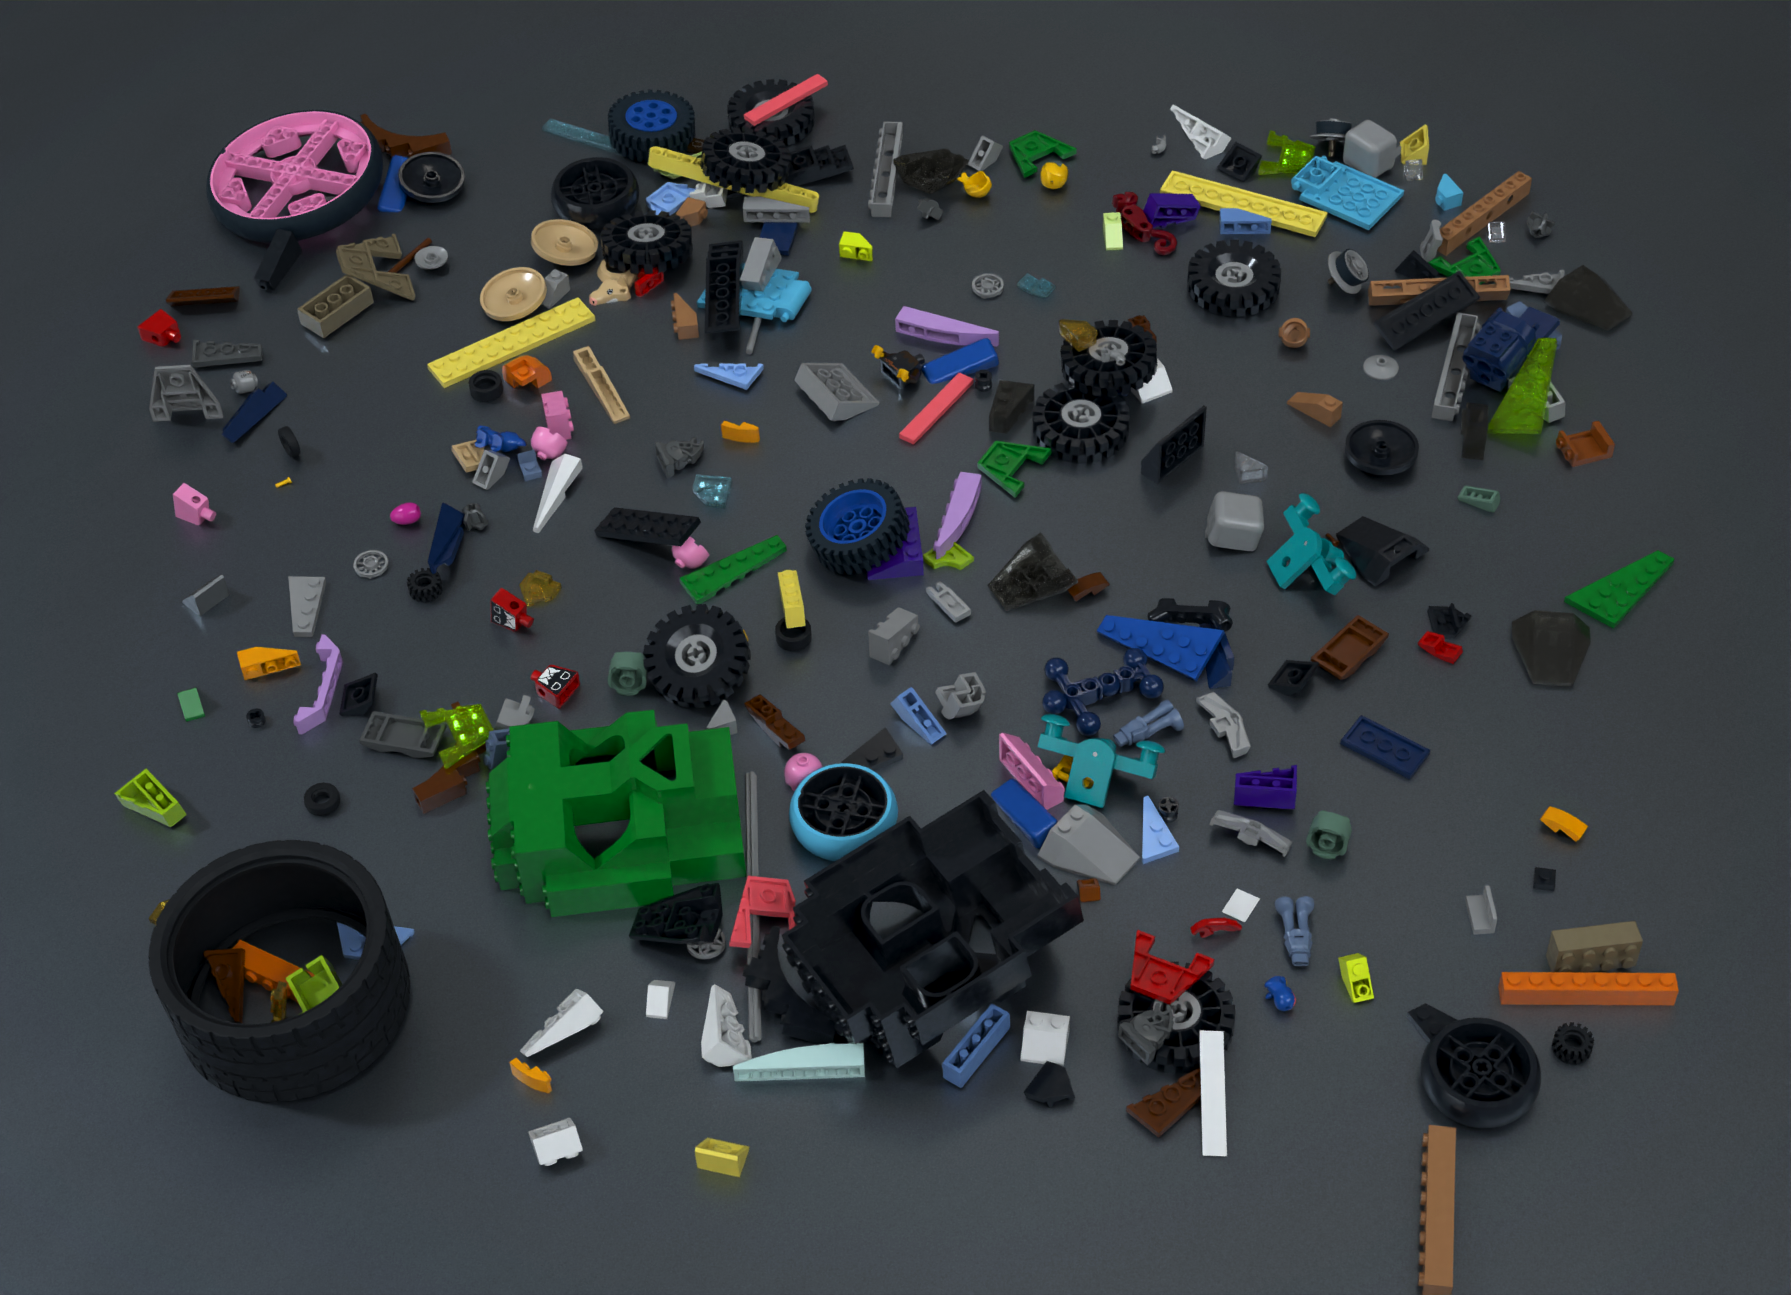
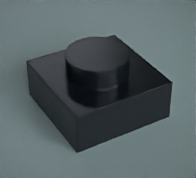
M1535 867L1533 888L1554 891L1556 870Z

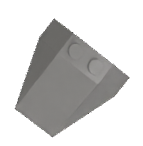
M191 365L155 367L149 406L153 422L171 421L172 411L203 410L205 419L223 418L224 415L220 402Z
M1074 805L1050 829L1037 855L1039 859L1053 868L1091 879L1096 878L1098 881L1116 885L1140 860L1138 854L1106 817L1088 805Z

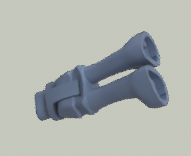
M1164 700L1145 716L1140 717L1138 715L1135 720L1132 719L1128 724L1121 727L1119 732L1113 735V738L1120 747L1126 744L1130 746L1132 743L1149 739L1150 736L1168 726H1171L1175 731H1180L1184 729V723L1178 710L1173 708L1172 703L1169 700ZM1160 718V719L1157 720L1156 722H1154V723H1152V724H1150V725H1147V724H1149L1150 722H1152V721H1154V720Z
M1308 896L1300 897L1295 902L1299 929L1294 928L1293 900L1290 897H1280L1275 901L1276 911L1282 916L1284 922V944L1288 950L1289 958L1292 959L1293 966H1307L1311 957L1312 935L1309 931L1308 915L1313 911L1315 905L1314 899Z

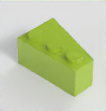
M147 768L114 793L124 807L169 827L174 826L187 815L179 802Z

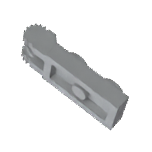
M941 581L935 584L939 592L930 586L926 588L928 596L955 623L971 615V609Z

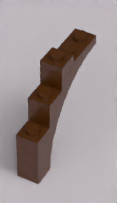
M367 114L360 115L361 123L372 132L378 141L381 152H386L391 158L394 155L409 156L410 158L423 152L452 154L450 141L445 132L427 136L401 135L386 131L370 120Z
M458 701L451 704L453 716L458 724V736L454 750L438 772L425 782L412 788L415 801L423 814L466 795L465 786L468 785L466 777L480 771L478 763L481 760L479 754L486 752V740H488L490 730H486L482 723L477 725L474 720H470L466 707L462 708Z

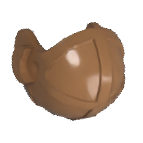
M1291 318L1279 327V338L1287 347L1299 348L1307 342V338H1310V328H1308L1303 320Z

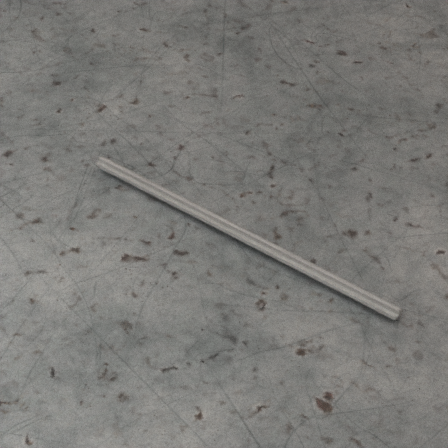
M753 771L745 774L746 880L748 876L759 877L757 775ZM750 914L751 946L747 948L749 965L752 957L757 958L760 951L759 915ZM748 986L749 1040L755 1043L761 1040V990Z

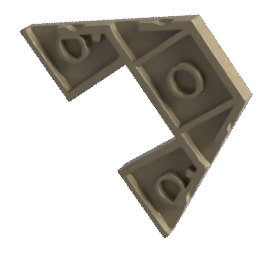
M392 234L391 237L387 238L380 236L377 239L363 240L360 244L349 243L348 245L337 246L336 254L343 273L414 301L416 295L409 274L376 271L372 258L373 256L401 259L402 252L396 234Z

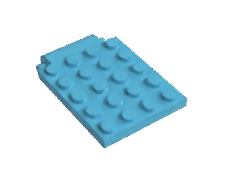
M1315 156L1291 179L1292 188L1302 192L1299 200L1367 230H1370L1404 196V190L1337 161L1334 163L1327 161L1326 156L1321 158Z
M776 269L763 292L747 290L742 286L741 315L770 320L777 317L781 318L783 322H786L788 319L794 320L811 293V286L808 281L798 280L799 272ZM705 290L696 302L698 308L705 309Z

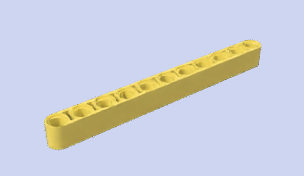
M654 146L650 148L648 159L650 167L721 187L719 182L713 183L709 180V176L704 175L703 169L700 166V158ZM787 183L781 187L778 186L773 191L767 188L765 193H759L755 188L754 193H745L744 188H741L739 192L753 197H765L809 207L810 213L817 211L819 194L817 192ZM730 185L726 189L732 190V185Z

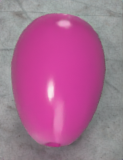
M411 502L397 506L390 514L391 521L400 525L413 524L421 517L419 506Z

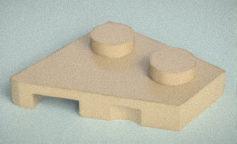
M477 439L452 445V452L466 473L477 470L484 453V447L478 448L475 446Z

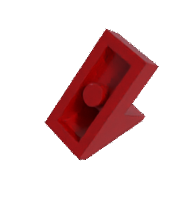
M654 267L653 274H645L644 268H641L640 273L637 274L638 280L634 283L635 293L640 298L664 281V273H659L657 268Z

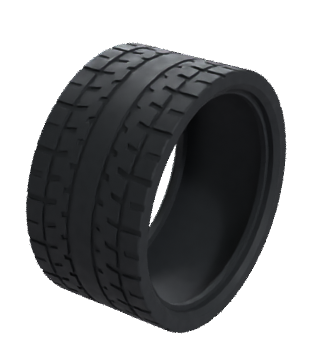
M301 840L268 841L246 846L243 849H237L217 858L193 874L178 888L177 892L172 895L156 921V927H154L151 935L148 954L151 980L188 1059L206 1080H209L216 1087L225 1090V1092L238 1097L242 1096L250 1100L267 1102L292 1101L315 1096L318 1093L329 1091L357 1076L356 1074L364 1071L387 1048L386 1046L391 1043L405 1017V1011H407L410 994L409 969L382 891L371 873L360 862L354 860L347 853L325 844L321 845L317 842ZM301 918H317L339 922L357 930L366 937L362 955L355 969L342 986L323 1002L299 1015L271 1023L242 1024L221 1020L199 1009L201 992L212 969L208 958L204 956V951L231 949L239 940L264 927Z

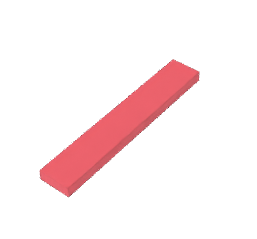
M816 74L745 113L744 119L756 126L828 86V81L819 74Z
M958 373L899 433V438L914 445L972 386L974 379Z

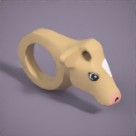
M603 259L597 270V276L603 283L598 290L593 291L589 295V303L597 306L604 303L629 300L631 298V286L638 275L631 273L630 269L624 273L609 272L607 270L609 262L606 263Z

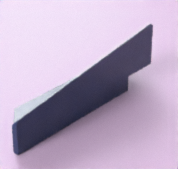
M1199 624V627L1217 629L1214 624ZM1226 634L1223 635L1206 664L1209 689L1231 686L1234 655Z

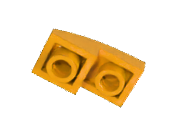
M725 420L721 424L722 438L746 443L760 441L759 427L743 422L739 426Z
M1551 806L1546 809L1540 818L1555 833L1561 829L1575 842L1582 837L1588 828L1585 823L1573 815Z
M517 1057L509 1062L512 1074L522 1083L544 1093L552 1091L550 1084L552 1080L545 1070L541 1071L537 1066L530 1069L527 1063H521Z

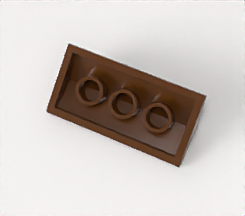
M240 287L174 290L166 298V303L170 306L238 302Z

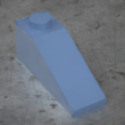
M1220 208V234L1271 233V218L1238 208Z
M912 687L897 696L890 703L900 718L930 745L947 734Z

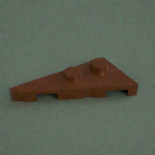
M245 949L204 951V956L209 960L212 967L211 972L216 977V983L222 997L227 1001L231 1017L234 1018L236 1023H242Z

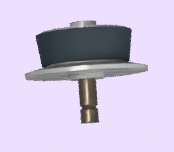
M1334 118L1317 121V134L1310 135V138L1329 141L1328 157H1334L1336 141H1345V135L1351 129L1352 124Z
M1346 249L1343 253L1334 251L1329 255L1328 267L1332 277L1328 279V283L1330 285L1337 283L1345 292L1357 294L1361 289V283L1366 282L1369 278V271L1363 258L1352 249Z

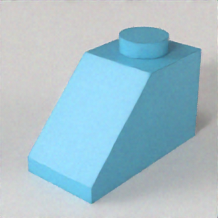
M1443 174L1437 188L1435 200L1437 205L1446 211L1462 205L1463 191L1447 174Z

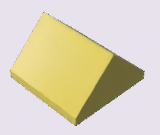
M1426 124L1400 142L1401 163L1427 165L1429 137Z
M707 1137L695 1147L697 1168L740 1177L749 1152V1146Z

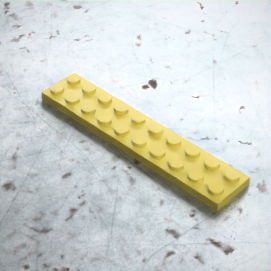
M1173 170L1160 189V193L1193 194L1201 206L1220 211V208H1238L1268 217L1272 220V226L1312 237L1317 236L1327 218V212Z
M577 297L428 363V369L443 388H446L471 377L478 371L489 369L596 321L595 315Z

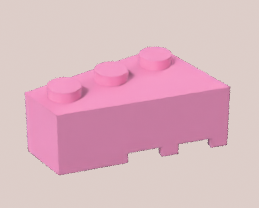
M562 391L541 394L547 427L550 429L549 433L554 435L556 432L566 440L572 439L571 432L574 429L572 421H569L571 419L570 409H566L569 407L567 397L563 396Z

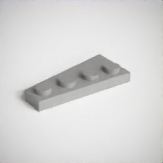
M288 576L294 637H313L326 579L325 577Z

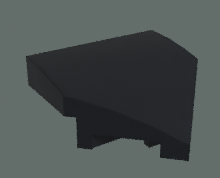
M1453 603L1449 607L1429 606L1427 610L1433 633L1444 635L1445 639L1455 638L1472 617L1468 613L1463 614L1457 610Z
M1049 1061L1045 1062L1024 1091L1026 1098L1043 1103L1047 1102L1049 1108L1053 1107L1054 1103L1059 1100L1066 1099L1067 1097L1068 1100L1075 1098L1065 1067Z

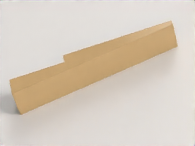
M587 346L573 351L576 365L612 422L616 424L630 419L627 409L603 366L599 365L591 348Z

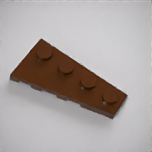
M1200 1068L1179 1078L1176 1083L1170 1086L1167 1084L1159 1092L1143 1097L1142 1101L1126 1106V1112L1159 1138L1201 1100Z

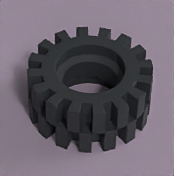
M421 568V571L415 570V574L411 573L410 577L407 578L409 594L412 596V599H416L418 602L421 599L422 602H426L427 599H429V602L432 601V598L437 599V595H441V591H443L439 573L432 574L430 568H427V570ZM425 583H429V584H430V585L425 586V587H420V585L425 584Z
M1570 1022L1569 1026L1567 1023H1564L1562 1027L1559 1026L1552 1042L1553 1053L1556 1052L1555 1056L1557 1058L1562 1057V1062L1569 1060L1568 1064L1572 1065V1062L1575 1061V1064L1578 1065L1580 1061L1584 1063L1586 1059H1589L1594 1045V1037H1592L1591 1031L1587 1033L1588 1028L1586 1026L1582 1029V1024L1578 1023L1577 1026H1574V1022ZM1565 1040H1576L1581 1044V1047H1570L1565 1043Z

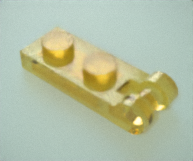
M279 981L277 989L272 990L270 1013H273V1020L271 1022L280 1021L286 1017L287 982Z

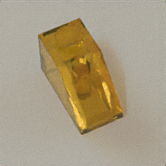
M1059 320V334L1077 351L1080 352L1097 344V330L1087 321Z

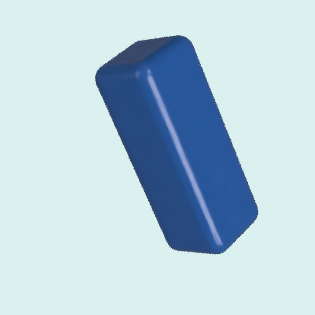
M392 156L377 205L378 211H402L408 195L400 186L399 170L401 165L408 159L407 157Z
M983 338L925 363L921 369L928 382L935 384L951 380L958 373L968 375L979 370L998 366L999 360L991 341L988 338Z
M1009 779L995 789L991 796L1035 848L1041 849L1050 829L1057 823V820L1016 779Z

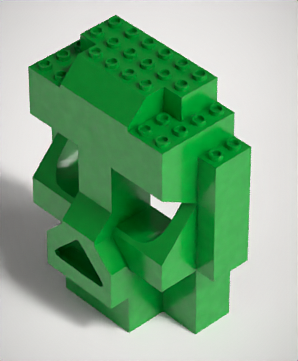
M654 710L628 712L610 726L569 730L558 721L509 726L510 735H506L507 747H510L507 750V758L491 770L488 782H486V791L489 794V797H486L487 809L489 810L487 821L488 825H491L490 829H488L489 842L493 841L490 843L491 853L493 854L491 865L492 870H494L495 883L499 882L500 890L520 888V895L525 897L526 904L545 902L546 910L550 909L551 917L646 906L673 896V886L746 877L729 727L690 732L688 730V723L657 727ZM654 749L657 772L676 770V779L670 781L640 761ZM617 755L609 762L576 765L579 760L586 757ZM630 820L621 838L595 859L584 849L577 838L576 826Z

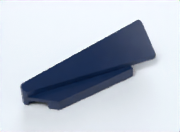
M273 381L265 386L262 391L259 388L247 397L224 426L222 435L229 442L234 443L286 398L287 394Z
M446 503L441 505L428 558L432 574L437 572V568L445 563L448 566L453 563L464 535L463 528L460 526L464 521L465 514Z

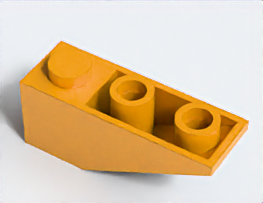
M252 647L237 651L244 680L301 665L297 650Z

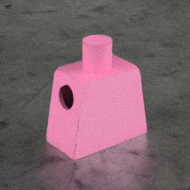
M183 483L173 494L175 516L195 525H201L205 519L210 522L215 519L216 512L209 508V499L189 485Z

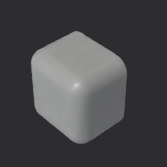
M1366 119L1346 133L1343 161L1347 166L1377 178L1394 166L1395 157L1401 154V146L1396 147L1397 140L1391 132Z
M1226 491L1216 493L1207 515L1205 538L1216 547L1243 551L1256 550L1264 530L1262 500L1254 495Z

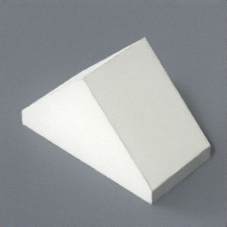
M653 980L648 985L646 1017L668 1018L675 982Z

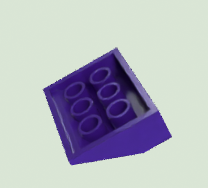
M916 507L905 508L910 525H908L909 533H906L907 539L902 541L903 547L901 549L896 547L898 553L895 556L890 554L888 562L880 561L881 566L876 567L875 564L872 565V570L867 571L868 580L924 575Z

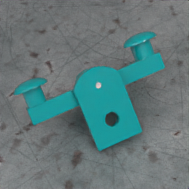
M1300 493L1299 499L1301 502L1297 506L1291 504L1283 512L1294 535L1266 562L1279 586L1283 589H1286L1311 565L1324 590L1336 595L1344 587L1345 583L1350 579H1356V571L1351 563L1343 559L1344 552L1341 549L1333 546L1329 540L1321 538L1316 531L1307 528L1309 525L1308 519L1314 514L1318 515L1320 513V506L1311 495Z
M1046 714L1041 717V720L1046 721L1047 724L1045 732L1040 734L1038 747L1074 757L1064 795L1065 798L1103 808L1113 768L1149 779L1155 778L1159 753H1165V748L1162 745L1153 741H1139L1136 746L1142 748L1140 758H1130L1116 754V745L1110 739L1091 738L1080 743L1069 741L1067 738L1061 737L1064 726H1070L1067 719L1055 714ZM1086 777L1093 780L1094 785L1092 788H1087L1084 785Z

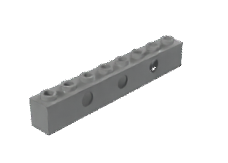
M884 121L883 128H880L879 131L880 138H878V148L876 149L875 168L873 169V178L875 179H872V189H870V199L872 200L868 201V210H871V217H891L903 139V122ZM886 152H893L892 156H885L884 154ZM883 172H889L890 176L883 177L881 174ZM886 193L887 196L881 198L878 196V194Z
M1457 312L1433 405L1432 418L1453 422L1454 415L1459 414L1460 404L1457 403L1462 401L1463 393L1461 391L1465 389L1466 381L1464 379L1467 380L1469 370L1466 369L1467 367L1462 360L1463 352H1459L1457 348L1460 346L1467 348L1471 340L1479 333L1480 323H1477V315ZM1457 369L1461 371V374L1453 375L1451 371ZM1453 393L1455 394V397L1449 399L1445 396V394Z

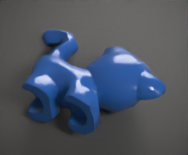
M480 425L477 427L475 446L478 448L490 446L491 450L495 452H509L520 446L527 445L526 441L515 432L505 431L499 433L486 426Z

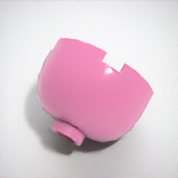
M537 427L531 438V446L533 450L535 449L536 456L542 460H546V458L556 459L561 456L568 443L566 439L556 432L554 435L549 433L550 429Z
M689 537L682 546H672V555L676 559L675 564L682 569L684 567L689 569L698 568L709 557L707 550L701 544L699 546L695 544V539Z
M810 753L793 755L787 761L784 768L785 783L795 791L808 775L823 767L822 763L816 756Z

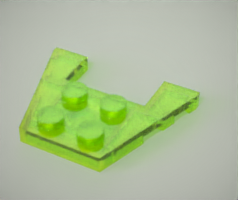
M1270 130L1267 144L1282 146V151L1278 162L1261 160L1258 174L1297 173L1313 159L1315 146L1296 140V142L1289 140L1288 136H1278L1275 134V131Z
M481 704L457 706L453 710L439 708L435 712L419 711L426 728L446 722L457 744L438 752L445 769H448L486 743L489 731H494Z

